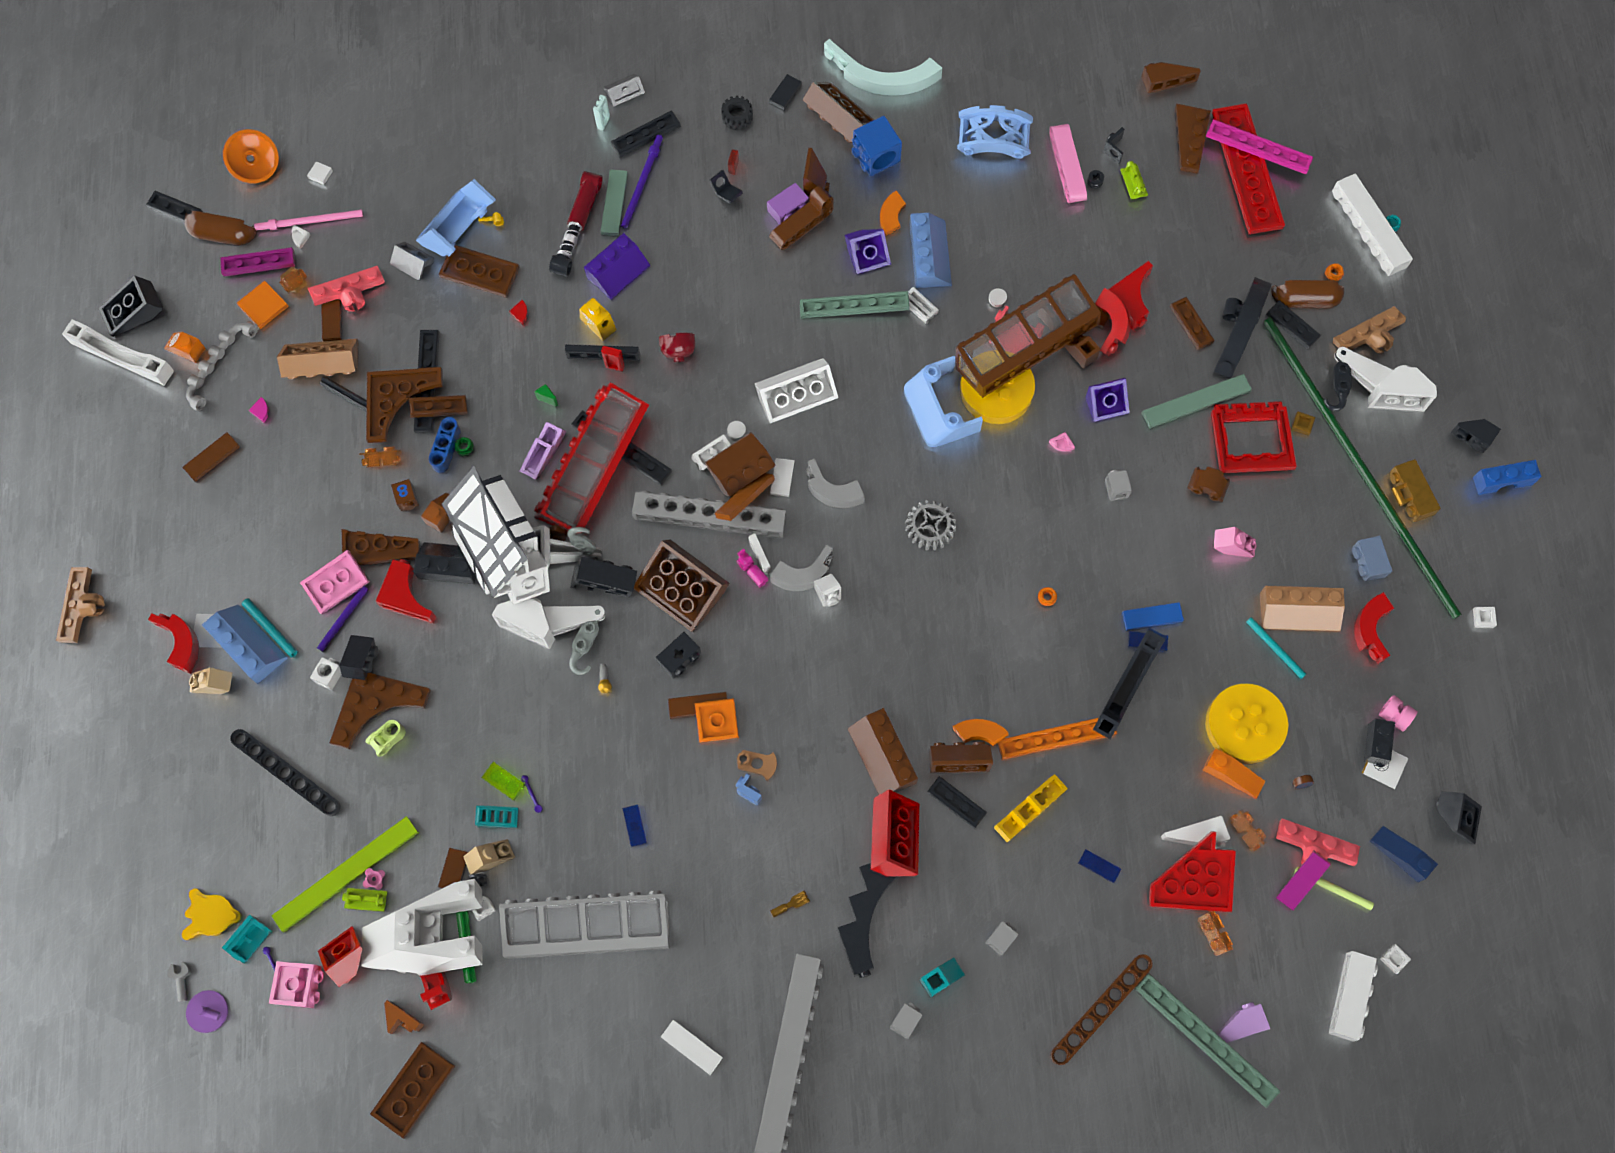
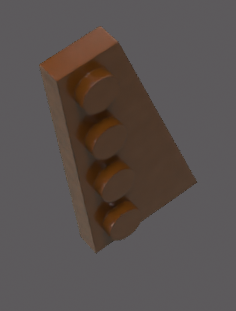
M1176 103L1175 113L1177 116L1176 126L1178 128L1180 170L1198 174L1211 110Z
M341 529L342 553L349 550L359 565L392 562V560L400 561V559L415 560L416 554L420 549L418 538L385 536L378 533L369 534L362 531L353 532Z

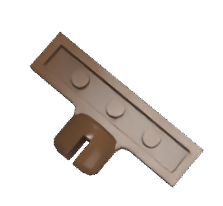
M1394 306L1334 337L1333 343L1338 348L1346 347L1349 350H1353L1362 344H1368L1376 353L1383 354L1384 351L1387 352L1391 349L1394 338L1387 331L1405 323L1406 317Z
M71 567L56 637V641L60 643H78L83 618L86 616H99L104 612V609H96V606H105L104 598L97 593H88L92 569L88 567Z

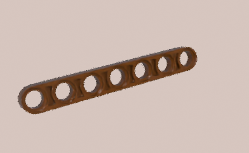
M1141 954L1135 957L1057 1043L1050 1053V1058L1054 1064L1065 1065L1147 975L1153 965L1149 956ZM1143 958L1148 962L1146 970L1138 968V959ZM1126 973L1134 976L1135 980L1132 985L1125 984L1123 977ZM1116 988L1120 991L1121 997L1119 1000H1113L1110 997L1111 989ZM1100 1003L1107 1007V1013L1103 1016L1096 1012V1006ZM1084 1019L1092 1020L1094 1026L1091 1031H1086L1083 1028L1082 1022ZM1071 1034H1076L1079 1037L1080 1043L1077 1046L1070 1045L1068 1038ZM1058 1049L1063 1050L1066 1054L1063 1062H1058L1055 1059L1054 1054Z

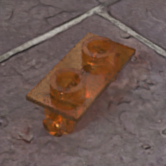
M395 446L383 447L384 451L376 452V448L365 449V453H359V455H364L365 459H362V466H366V468L380 466V459L383 460V466L397 465V463L401 462L400 455L397 456L396 452L401 450H395Z
M1240 810V816L1236 813L1230 817L1232 820L1231 824L1239 834L1244 830L1248 832L1242 838L1249 848L1255 851L1261 847L1259 845L1260 842L1263 845L1267 843L1264 840L1267 837L1261 828L1256 829L1253 825L1254 819L1250 813Z
M1215 911L1198 918L1215 956L1233 949L1231 946L1233 943L1227 932L1220 933L1219 931L1224 926Z

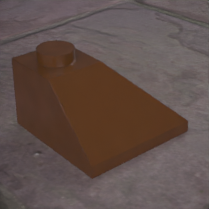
M808 147L803 177V192L810 198V193L819 185L829 193L830 183L827 182V174L812 148Z

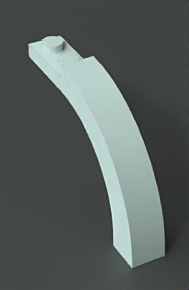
M830 39L824 43L825 56L829 60L832 59L841 70H844V79L867 92L890 96L906 95L928 88L942 77V67L931 58L907 71L894 73L879 72L856 62Z

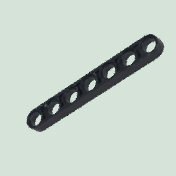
M237 729L232 732L230 741L235 747L327 816H335L339 813L341 807L339 801L245 730ZM239 734H244L245 741L237 744L236 737ZM254 745H259L260 752L252 755L250 752L251 748ZM269 756L275 757V763L272 766H266L265 760ZM288 767L290 774L282 778L280 775L281 770ZM298 779L305 780V785L301 789L295 787ZM314 790L320 791V797L317 800H311L310 794ZM330 801L335 802V809L327 812L325 809L326 804Z

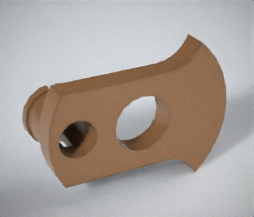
M743 750L737 756L739 770L762 775L766 781L776 771L777 760L774 752L770 755H763ZM742 757H746L747 761L743 762L742 764L740 759ZM756 758L763 761V765L759 769H755L751 765L752 761Z

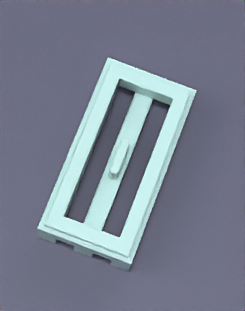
M600 95L593 111L597 129L604 130L610 119L606 96Z

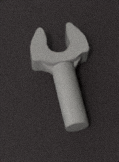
M181 962L182 971L177 974V968L174 964H171L168 969V977L176 981L178 1002L187 1001L185 978L191 974V968L186 962Z

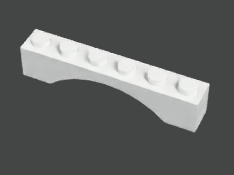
M73 319L62 333L72 345L165 386L174 371L166 361L151 354L140 353L124 347Z

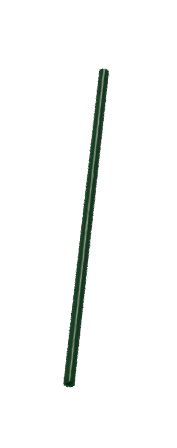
M1271 317L1267 318L1263 322L1447 611L1453 619L1459 617L1462 614L1336 417L1326 407L1323 397L1273 319Z

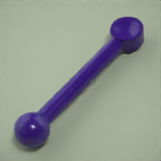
M523 775L521 781L525 783L535 805L534 810L537 813H541L543 808L536 800L528 782L529 778L527 775Z
M266 946L262 951L267 955L275 972L276 964L270 954L271 949Z

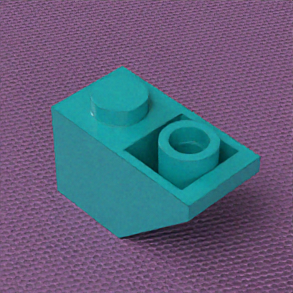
M953 957L921 977L920 982L932 998L965 976V973Z

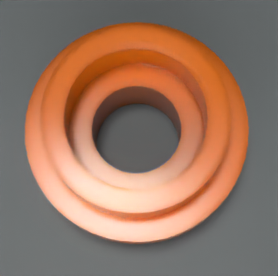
M1336 263L1329 265L1325 270L1326 277L1332 281L1341 280L1344 275L1343 267Z
M1050 587L1042 588L1038 593V601L1044 606L1055 604L1057 600L1056 591ZM1044 595H1049L1051 599L1046 600Z

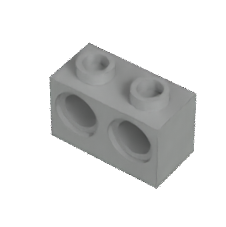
M904 1003L890 1028L908 1039L922 1017V1014L919 1013L921 1009L912 1003H909V1005Z

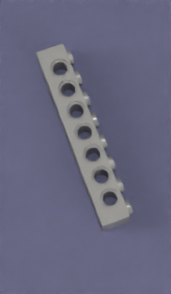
M650 491L636 492L632 509L633 518L636 520L745 534L755 533L756 535L783 538L786 522V511L779 507L769 509L761 505L747 506L732 521L717 519L715 513L711 516L705 515L707 511L716 512L726 503L723 500H716L714 502L708 501L705 498L690 499L684 495L674 497L667 493L652 494ZM651 504H658V507L655 509L649 508ZM670 506L677 507V509L674 511L668 510ZM690 508H694L696 510L694 513L691 514L686 512ZM746 515H749V516L752 517V518H751L750 520H748V521H745V520L742 519V518H743L744 516H746ZM763 518H769L771 521L768 523H763L761 520Z

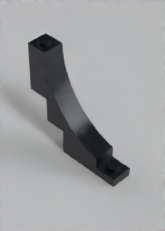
M871 863L859 867L866 891L848 897L856 921L837 928L854 977L859 976L860 979L871 975L870 971L874 969L869 948L870 923L874 910L888 887L900 877L885 876L871 870Z

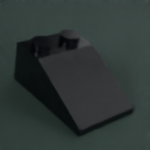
M134 275L102 304L99 310L110 336L114 337L152 320L163 310V307L152 282Z

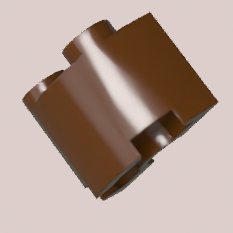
M1196 467L1187 489L1199 495L1202 492L1207 493L1211 500L1223 502L1230 479L1224 478V473L1215 468L1207 467L1206 470Z

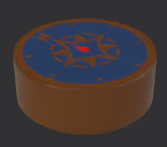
M1303 775L1292 781L1295 789L1307 788L1314 784L1311 775Z

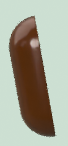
M192 211V214L186 213L185 216L187 232L198 239L241 246L251 242L257 233L254 225L250 227L244 224V220L199 211Z
M1287 280L1284 285L1272 286L1271 294L1276 302L1280 300L1288 308L1328 309L1336 307L1341 303L1344 297V285H1338V281Z

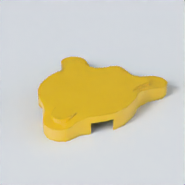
M194 888L189 892L191 905L185 911V917L192 919V923L182 931L181 935L184 940H191L198 935H221L228 927L230 928L232 925L240 922L242 918L241 912L236 910L225 897L220 895H204L199 889Z

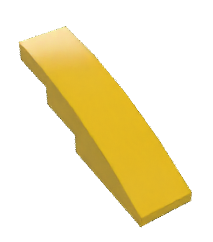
M1055 774L1052 775L996 824L994 829L1008 843L1068 788Z

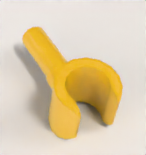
M498 212L493 213L492 216L478 217V221H493L495 226L504 224L503 217Z

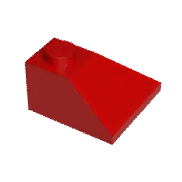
M351 926L319 949L318 954L325 972L338 987L350 982L357 975L362 946L355 929Z

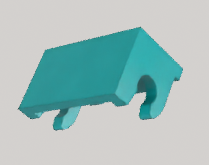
M249 915L223 945L222 949L237 961L245 964L272 930L256 917Z

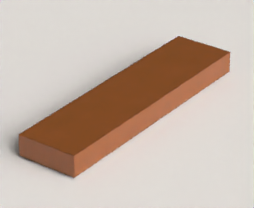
M764 473L740 489L715 512L716 518L732 521L774 482V475Z

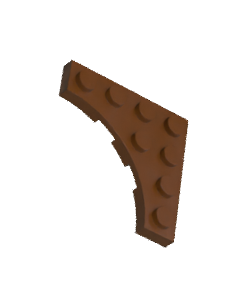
M442 368L367 372L366 441L368 443L387 442L391 421L409 398L429 389L443 387Z
M372 673L367 674L366 680L352 679L329 743L350 750L363 725L371 718L374 719L386 712V710L395 707H419L425 709L431 690Z

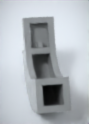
M815 458L808 461V468L806 469L810 479L808 480V488L816 499L834 508H851L864 503L865 496L857 480L845 485H833L824 479Z
M826 545L817 560L811 566L804 569L792 568L780 561L770 576V582L789 591H804L813 588L815 580L829 575L828 566L834 558L833 548Z

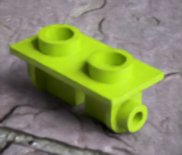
M1129 161L1126 168H1122L1120 171L1131 200L1148 196L1138 165L1133 161Z
M347 888V892L342 895V901H345L344 909L384 912L388 891Z

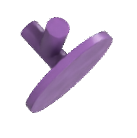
M211 990L196 994L189 1001L186 1009L188 1024L192 1029L201 1033L217 1030L223 1025L228 1015L226 999L220 993Z

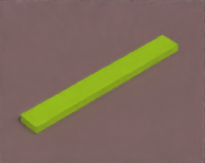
M407 816L271 915L280 930L283 933L363 875L366 869L374 867L419 832Z

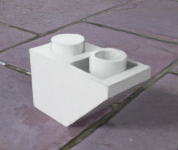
M832 574L814 581V588L823 607L827 605L829 607L834 606L841 600V586Z

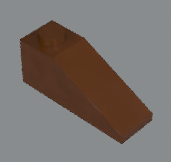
M1163 62L1150 63L1144 66L1141 77L1149 94L1197 82L1201 70L1200 68Z

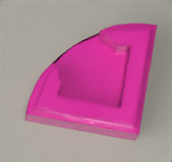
M260 397L249 409V412L264 423L268 418V405Z

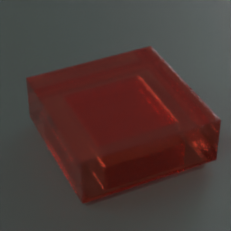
M731 150L728 160L729 174L735 175L739 162L738 150Z

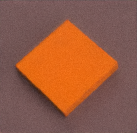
M263 281L237 302V305L260 329L289 307L266 281Z
M734 698L695 703L700 743L739 738Z

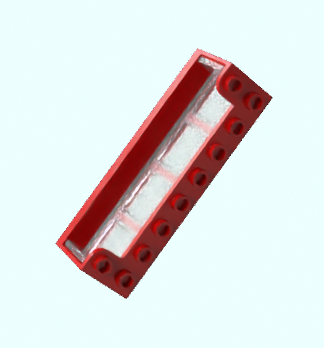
M611 382L598 389L594 396L597 400L594 405L591 404L587 409L586 414L588 416L586 420H582L579 424L577 437L573 436L568 445L571 447L568 454H563L560 463H562L560 469H556L551 477L553 479L551 486H546L542 494L545 496L541 502L539 501L534 508V512H536L534 518L551 526H560L567 532L573 527L585 528L649 407V404Z

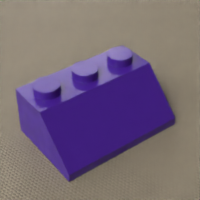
M623 233L585 265L584 270L586 277L612 300L649 268L650 263L638 246Z

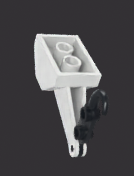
M1340 347L1334 355L1338 363L1333 369L1334 390L1339 398V404L1331 405L1327 398L1324 399V403L1332 411H1340L1346 406L1347 397L1352 388L1351 375L1371 393L1368 397V408L1424 412L1437 397L1436 385L1418 368L1402 365L1392 370L1346 347Z

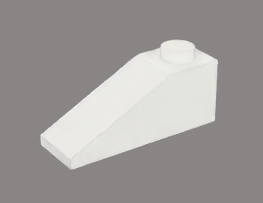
M1222 816L1166 832L1161 838L1164 841L1195 846L1207 834L1215 831V848L1218 849L1226 846L1225 842L1230 839Z

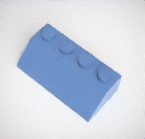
M930 213L911 214L910 235L915 287L952 286L945 220Z
M239 605L217 611L202 624L209 634L257 684L288 658Z

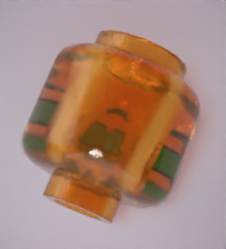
M291 267L280 275L281 281L279 283L288 294L290 292L296 294L307 286L305 280L307 275L301 268L297 270Z

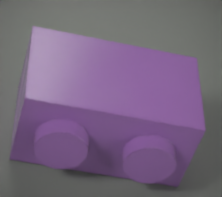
M794 183L767 201V211L780 225L808 203V196Z

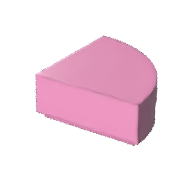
M1066 432L1049 440L1050 445L1059 451H1072L1075 449Z

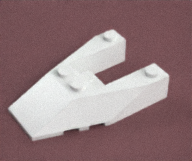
M475 879L455 882L362 928L361 966L380 970H397L401 973H417L422 976L483 965L482 944L475 935L442 941L443 915L482 908V889Z

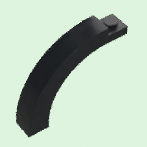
M1254 277L1214 372L1232 378L1258 321L1272 283Z
M1150 627L1148 628L1093 728L1094 731L1111 740L1139 685L1163 645L1166 636Z

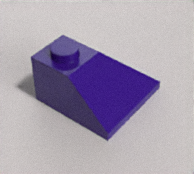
M883 229L859 230L844 235L856 274L891 264Z

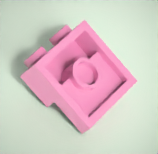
M277 961L269 1004L314 1008V1005L320 999V993L317 989L318 984L322 982L324 973L321 970L322 966Z

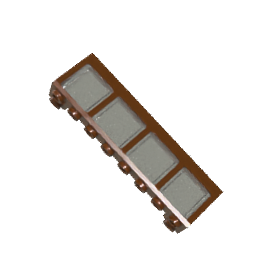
M1072 274L1062 279L1055 286L1049 287L1042 294L1034 296L1026 304L1020 305L1010 314H1005L1002 319L991 323L981 332H976L968 340L960 342L956 346L955 369L984 398L1100 324L1101 312L1078 277Z

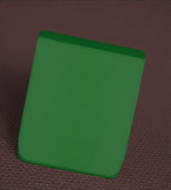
M546 384L534 391L538 400L555 407L558 406L556 396Z

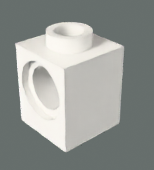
M321 658L310 678L315 683L333 690L341 676L340 662L333 658L328 660ZM332 669L328 676H324L326 670Z

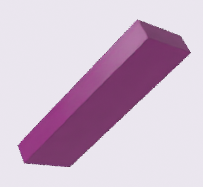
M1313 850L1276 898L1294 910L1329 868L1331 862Z

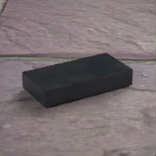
M787 74L770 97L769 103L785 110L802 86V81Z

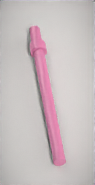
M354 210L285 220L271 219L268 222L254 223L256 231L270 229V231L278 230L280 227L363 217V211Z

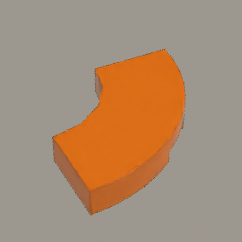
M897 190L886 198L880 211V226L884 230L885 236L900 229L898 215L906 207L905 201Z
M984 719L965 720L953 726V731L964 743L971 740H983L994 746L1008 736V731L995 722Z

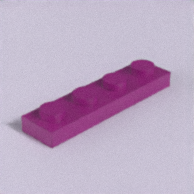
M291 247L220 257L221 274L225 277L295 267L294 249Z

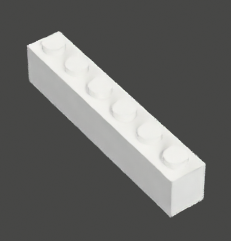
M1356 173L1337 181L1332 190L1335 199L1340 202L1343 211L1348 214L1353 226L1358 229L1363 241L1368 244L1371 253L1380 262L1381 268L1386 271L1388 276L1407 268L1413 258Z

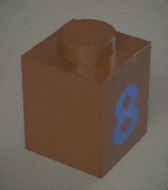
M410 479L391 484L396 504L401 511H410L419 506L415 489Z

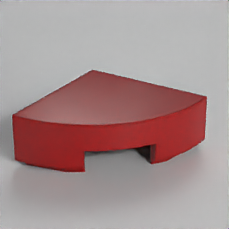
M523 300L509 310V313L521 325L526 322L528 314L527 306Z

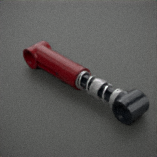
M587 171L583 172L580 189L567 221L568 231L565 232L562 240L563 244L560 245L561 250L556 255H553L550 260L549 271L551 273L566 277L570 275L572 269L571 255H573L571 252L577 244V236L580 235L579 231L584 230L596 194L601 190L603 183L602 175Z

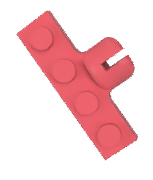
M377 265L310 287L308 291L315 306L340 299L345 310L355 312L353 304H356L358 310L362 309L365 305L362 291L385 282Z
M1283 818L1280 820L1276 839L1302 848L1301 864L1305 862L1313 850L1327 860L1331 858L1351 866L1357 864L1360 846Z

